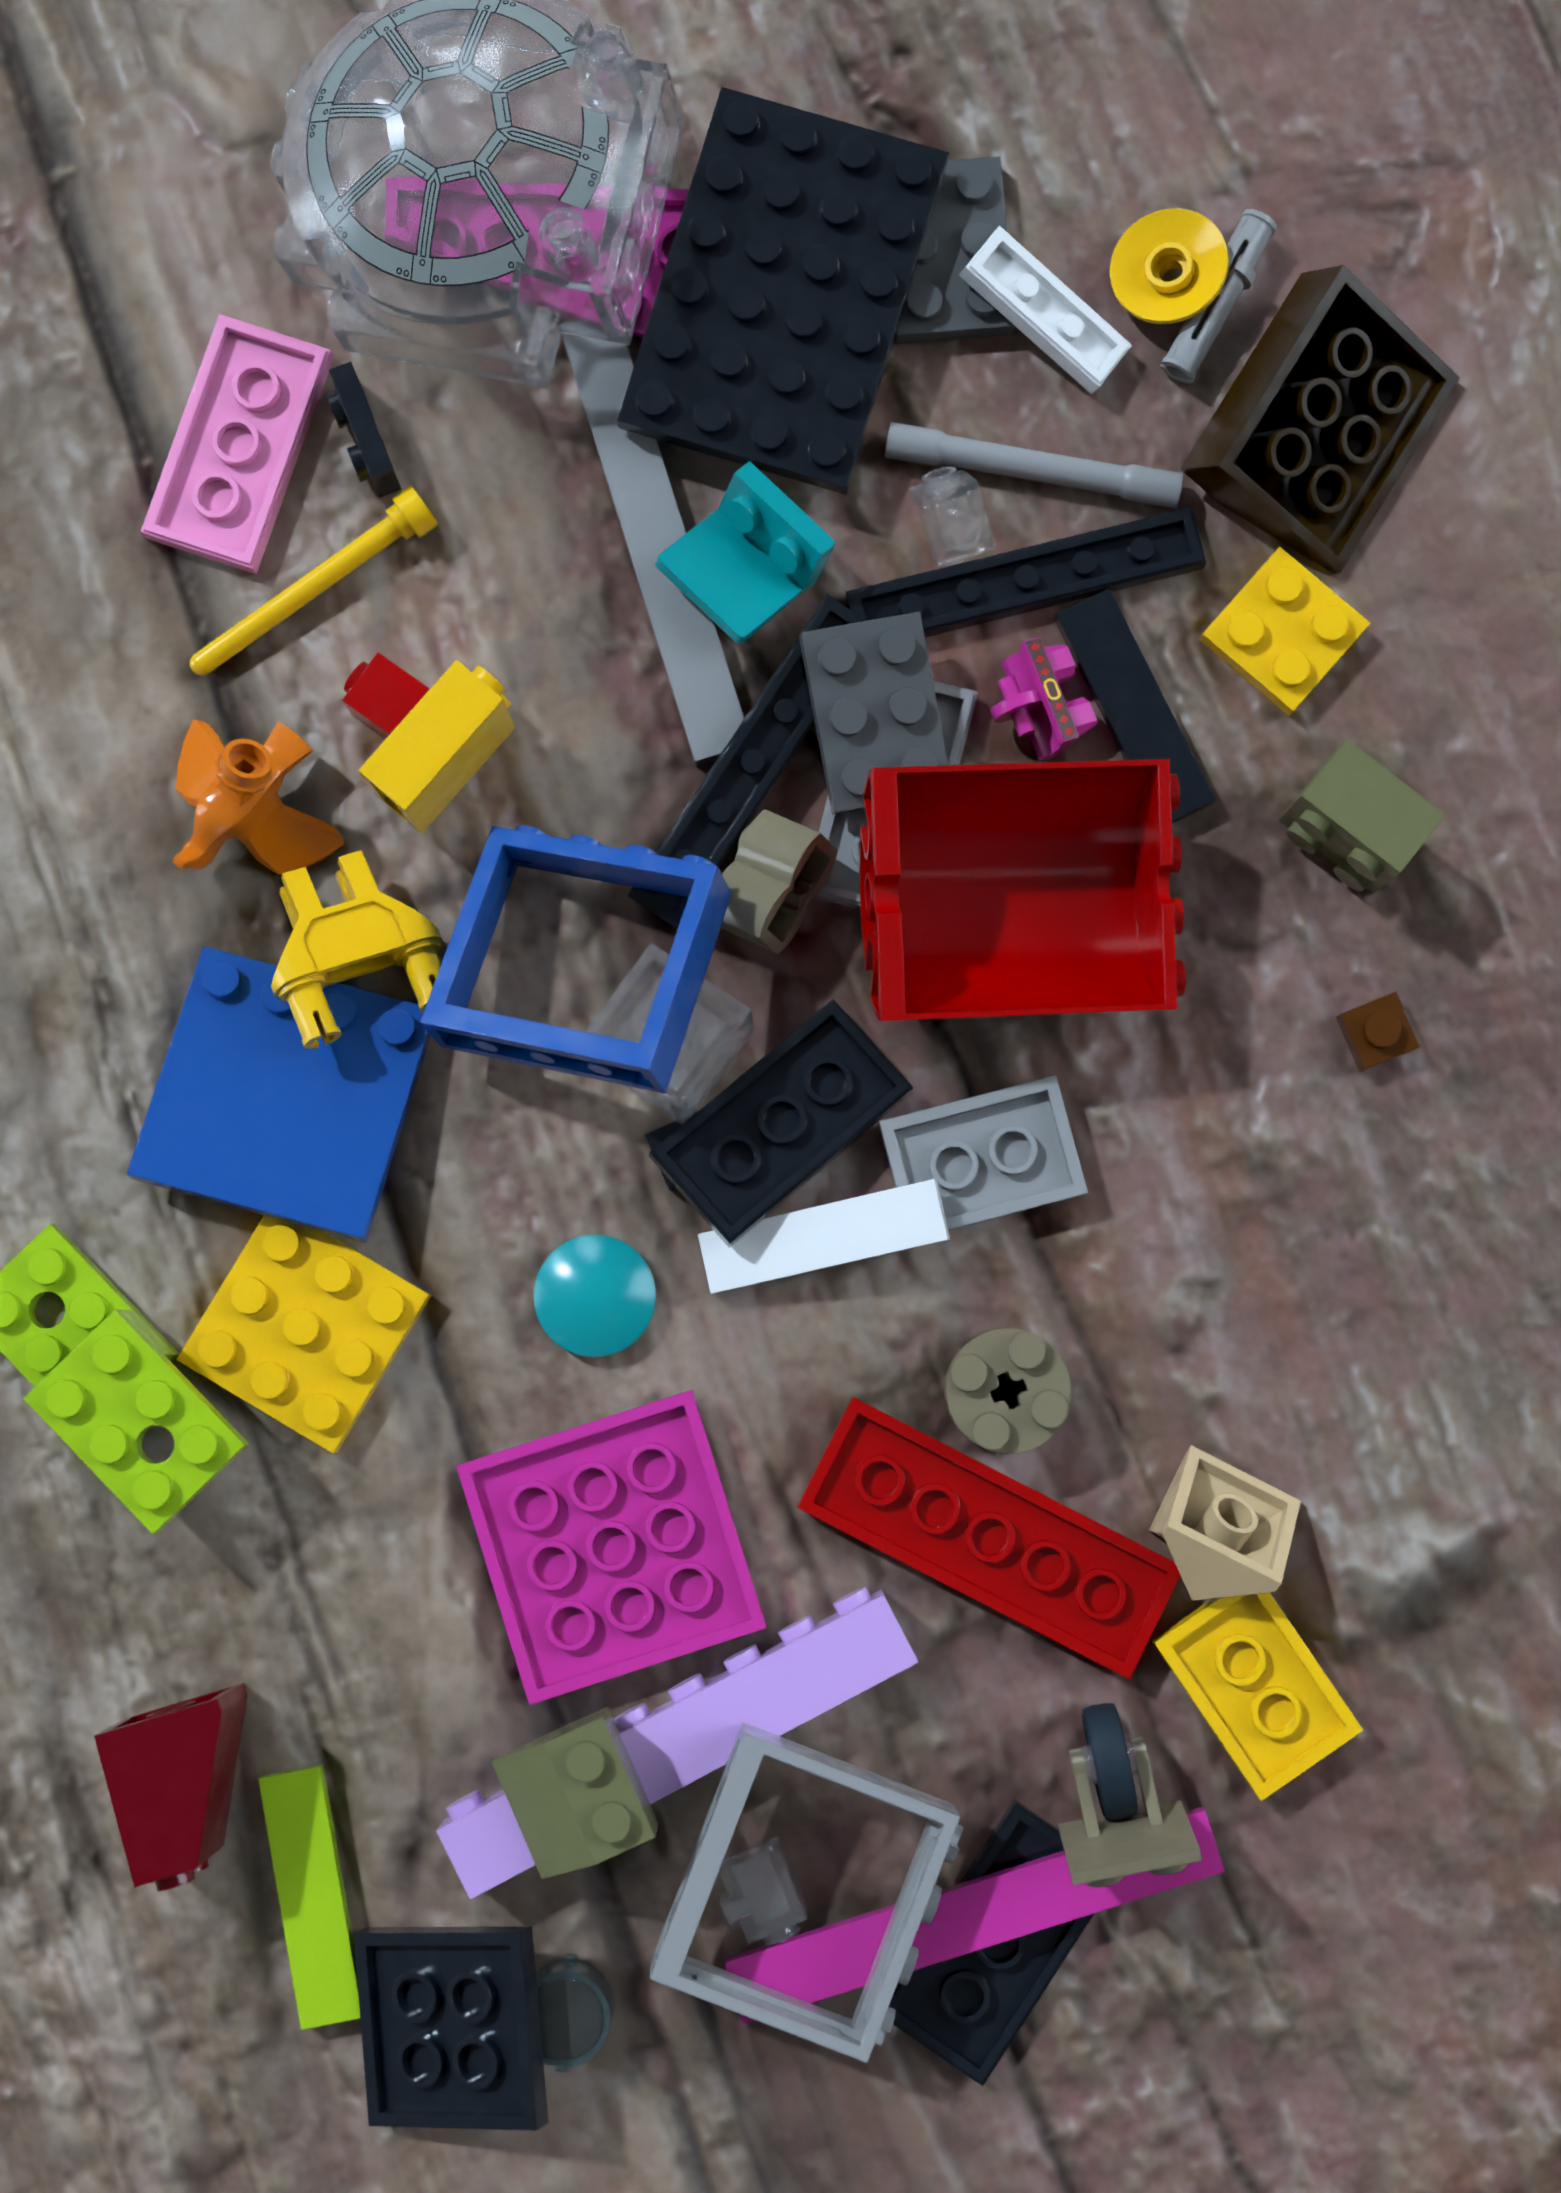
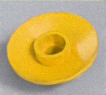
M1170 208L1142 217L1124 232L1117 242L1111 257L1110 281L1117 300L1134 317L1154 324L1177 323L1199 314L1217 297L1227 277L1229 255L1224 237L1211 220L1192 210ZM1179 269L1182 271L1181 276L1173 281L1165 282L1162 280L1163 275L1168 270Z

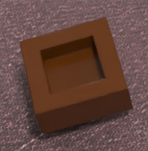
M1397 992L1336 1016L1359 1072L1420 1047Z

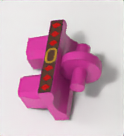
M1038 637L1024 641L1017 653L1001 662L1006 677L999 680L998 684L1004 700L993 706L990 711L996 723L1013 720L1019 737L1029 735L1039 761L1055 757L1080 736L1087 733L1097 724V718L1090 701L1084 697L1068 702L1064 699L1059 684L1066 683L1075 675V663L1068 646L1044 647L1041 638Z

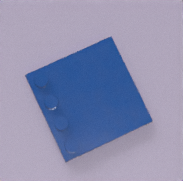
M203 946L126 1174L134 1180L366 1243L431 1035L420 1023L423 1012H420L418 1004L341 983L329 985L322 990L342 1035L335 1042L324 1045L322 1038L317 1039L319 1048L308 1050L303 1046V1039L289 1004L281 1002L280 999L276 998L271 989V983L277 966Z

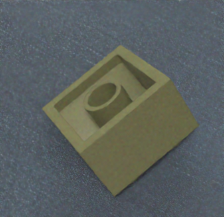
M608 1707L491 1760L541 1879L596 1865L656 1836L659 1823Z

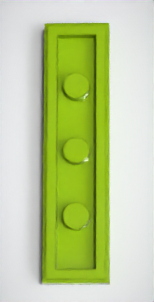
M323 1764L262 1775L258 1778L300 2028L305 2030L360 2019L355 1945Z

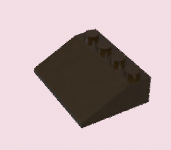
M1344 265L1304 272L1297 279L1180 470L1226 509L1331 573L1340 574L1460 377Z

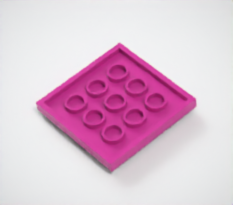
M693 1389L456 1465L529 1705L767 1628Z

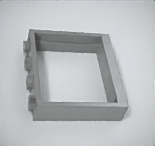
M742 1722L650 1961V1979L868 2063L874 2044L882 2046L886 2033L891 2032L895 2018V2009L889 2007L897 1983L906 1986L913 1974L919 1949L912 1946L919 1925L921 1922L929 1925L936 1913L942 1888L935 1885L942 1864L944 1861L952 1864L959 1852L958 1842L964 1827L958 1825L960 1815L953 1803ZM763 1756L927 1819L852 2019L687 1956Z

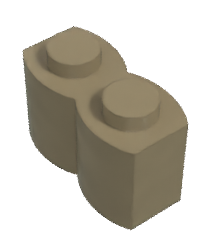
M764 809L742 831L738 841L735 861L722 873L732 895L721 928L778 955L797 932L805 915L808 902L815 897L826 882L834 866L838 850L820 832Z

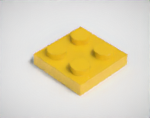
M1279 546L1203 632L1199 641L1287 716H1290L1366 630L1370 622Z

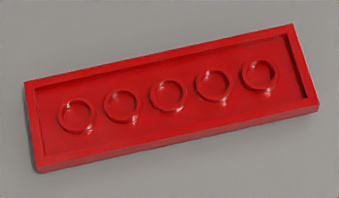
M854 1397L851 1398L797 1505L798 1509L1128 1679L1131 1678L1181 1576L1174 1561Z

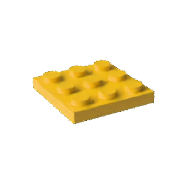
M264 1215L176 1360L332 1454H335L339 1451L432 1295L327 1232Z

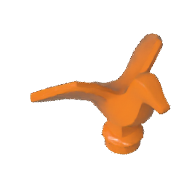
M197 719L192 720L178 761L176 792L189 805L196 807L194 828L190 839L173 858L172 862L181 870L187 868L193 870L205 869L215 859L224 842L230 838H236L247 847L257 861L277 875H282V873L302 867L308 868L328 858L345 844L343 835L335 827L318 818L283 805L278 795V790L285 774L312 753V748L297 733L280 722L276 723L264 745L250 739H236L224 747L219 736L208 723Z

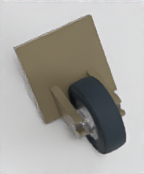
M1102 1703L1082 1709V1721L1087 1746L1069 1750L1082 1819L1058 1824L1072 1884L1085 1883L1091 1887H1106L1118 1883L1125 1875L1146 1871L1156 1875H1169L1182 1871L1189 1863L1202 1861L1200 1847L1182 1801L1159 1804L1143 1736L1134 1738L1124 1737L1120 1717L1114 1703ZM1134 1776H1138L1145 1809L1144 1814L1137 1815L1138 1804ZM1095 1784L1101 1811L1107 1821L1097 1822L1090 1785Z

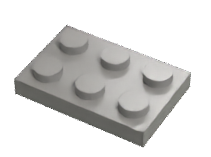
M1056 1075L879 1121L878 1123L895 1188L937 1179L948 1230L1088 1193Z

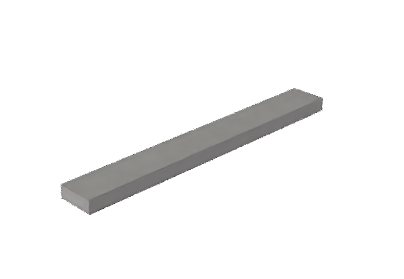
M582 311L557 318L558 328L695 766L717 760L744 720V716L714 622L655 566L658 555L685 535L686 532L657 439L618 427L617 419L634 368L620 325L612 324V322L604 321Z

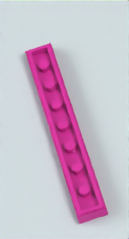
M1199 1807L1186 1811L1200 1847L1202 1861L1189 1863L1185 1869L1174 1874L1156 1875L1146 1871L1125 1875L1118 1883L1106 1887H1091L1085 1883L1073 1885L1063 1850L942 1889L940 1901L931 1923L928 1925L921 1922L912 1946L919 1949L914 1970L1225 1872L1205 1809ZM895 1904L726 1957L724 1961L726 1970L809 2003L864 1987ZM740 2014L743 2025L757 2021Z

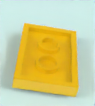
M1270 1592L1212 1598L1151 1640L1260 1801H1263L1363 1731L1361 1725Z

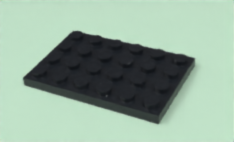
M721 87L617 419L618 427L742 465L750 461L759 470L847 495L947 168L949 152Z

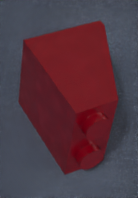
M244 1683L125 1718L94 1735L134 1888L155 1882L157 1891H164L191 1882L195 1879L194 1873L208 1868V1859L224 1845L247 1701V1691Z

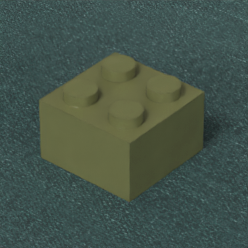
M1346 739L1322 765L1278 821L1288 828L1286 835L1296 846L1310 854H1315L1318 851L1336 866L1333 871L1342 882L1357 891H1363L1365 888L1374 894L1402 872L1446 815L1349 739Z

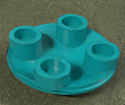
M585 1235L563 1243L544 1261L535 1281L534 1306L542 1328L557 1345L581 1356L602 1357L626 1349L643 1334L655 1308V1283L648 1264L630 1245L610 1236Z

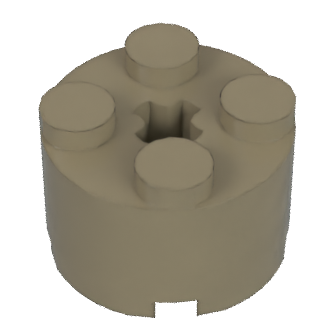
M1002 1328L985 1332L971 1339L957 1352L946 1374L944 1398L951 1420L967 1439L989 1451L1016 1454L1039 1447L1059 1430L1068 1415L1071 1402V1382L1063 1359L1047 1341L1035 1333L1025 1330ZM1002 1373L1006 1374L1009 1381L1020 1380L1023 1386V1391L1015 1395L1017 1405L1012 1408H1008L1005 1401H993L990 1391L995 1390L999 1386L997 1376Z

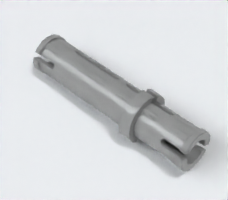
M1254 209L1244 210L1237 228L1226 245L1229 255V266L1225 283L1237 262L1231 277L1207 308L1185 320L1168 354L1161 361V369L1173 379L1187 384L1193 383L1199 367L1217 335L1220 333L1241 291L1249 289L1255 280L1256 272L1254 267L1277 228L1274 220L1263 212ZM1214 307L1207 321L1205 322L1202 330L1200 331L1197 339L1194 340L1210 309Z

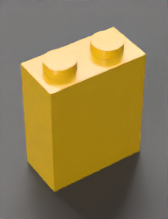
M456 659L360 767L359 773L379 799L422 834L515 729L508 711L512 704L502 694L505 688L483 667L477 665L471 672Z

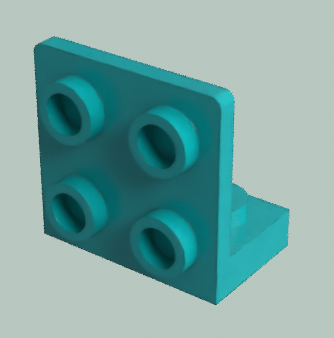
M749 461L733 474L719 508L660 553L655 566L731 639L741 644L816 583L837 542Z

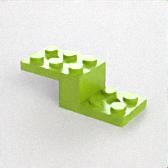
M48 1224L0 1271V1352L34 1386L23 1399L152 1535L159 1533L249 1443L172 1364L180 1353L56 1224ZM53 1292L63 1300L65 1314L58 1325L47 1328L37 1320L35 1307L43 1295ZM157 1425L168 1429L174 1439L173 1452L163 1462H156L147 1457L142 1444L145 1433L151 1427Z

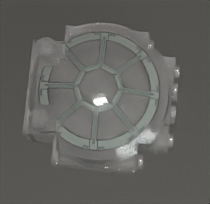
M388 0L383 10L361 12L351 19L331 38L313 63L302 61L297 84L293 83L290 85L286 96V115L288 119L283 138L275 142L271 155L272 174L286 194L289 207L286 222L281 223L275 233L274 253L277 261L293 284L334 291L328 302L327 321L330 329L345 351L548 389L561 333L630 345L684 126L683 116L667 63L635 58L632 45L628 38L623 35L620 26L591 21L586 13L568 0Z

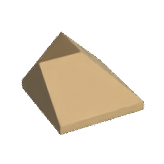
M1191 1445L1185 1453L1148 1531L1165 1539L1192 1601L1276 1592L1282 1584L1301 1501Z

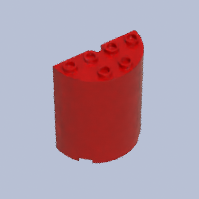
M1170 759L871 768L866 778L863 793L868 826H860L859 888L865 970H872L870 999L878 1020L898 1021L1177 1010V997H1182L1185 992L1186 973L1183 961L1181 959L1176 960L1175 935H1180L1183 931V904L1180 898H1171L1169 890L1170 873H1179L1182 863L1180 839L1178 836H1172L1171 811H1177L1179 806L1180 785L1177 774H1170Z

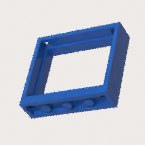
M526 825L517 826L515 830L492 826L420 1023L439 1046L443 1048L666 1094L732 893L718 866L696 855H686L682 859L659 856L653 850L639 845H628L626 849L603 846L597 840L583 835H573L569 840L548 836L541 830ZM518 866L688 897L639 1043L467 1008Z

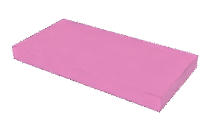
M219 314L140 532L145 539L257 575L334 359L330 349Z

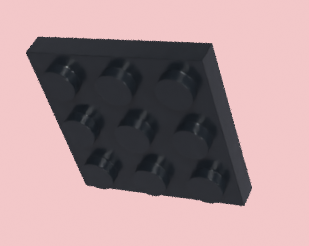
M532 1926L366 1927L354 1933L369 2126L537 2131L549 2123Z

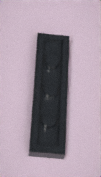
M1110 589L1056 613L1054 621L1123 759H1170V774H1177L1180 785L1177 811H1171L1172 824L1212 805L1216 799Z

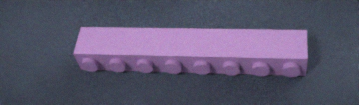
M866 1586L861 1587L835 1601L833 1605L837 1613L815 1624L811 1615L806 1616L780 1630L778 1634L782 1642L760 1653L756 1644L751 1645L725 1659L723 1663L727 1671L705 1682L701 1673L696 1674L670 1688L668 1693L672 1700L649 1711L644 1702L615 1717L613 1720L649 1803L652 1804L726 1765L742 1722L781 1736L917 1664V1657L882 1589L870 1595ZM503 1789L484 1799L480 1791L476 1790L445 1808L449 1817L443 1820L436 1832L470 1900L535 1866V1862Z

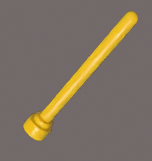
M409 485L391 498L394 504L385 510L388 515L386 518L196 652L190 659L191 670L200 676L209 674L401 536L405 540H408L415 534L418 538H421L439 524L414 488Z

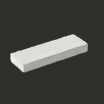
M1000 225L959 274L966 283L1090 394L1094 393L1102 385L1132 346Z

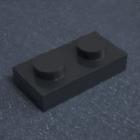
M350 361L329 369L336 391L328 393L326 396L339 429L350 425L357 445L351 446L347 450L360 482L371 479L379 497L401 490L402 488L352 362Z

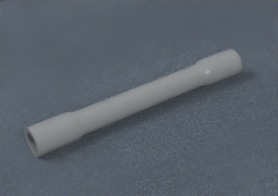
M890 422L884 458L923 465H947L1112 494L1128 501L1174 509L1177 508L1183 482V473L1135 464L1126 466L952 436L945 434L941 430Z

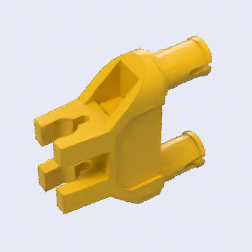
M362 850L338 857V864L341 870L336 871L335 878L345 902L324 909L306 867L282 873L281 879L284 887L280 888L279 893L293 931L276 968L271 989L276 998L280 999L281 1002L289 1004L303 1039V1046L308 1050L319 1048L317 1039L322 1038L324 1045L335 1042L342 1035L322 990L326 986L397 965L404 967L418 1000L420 1012L424 1013L442 964L437 953L441 949L443 940L437 927L415 909L379 891Z

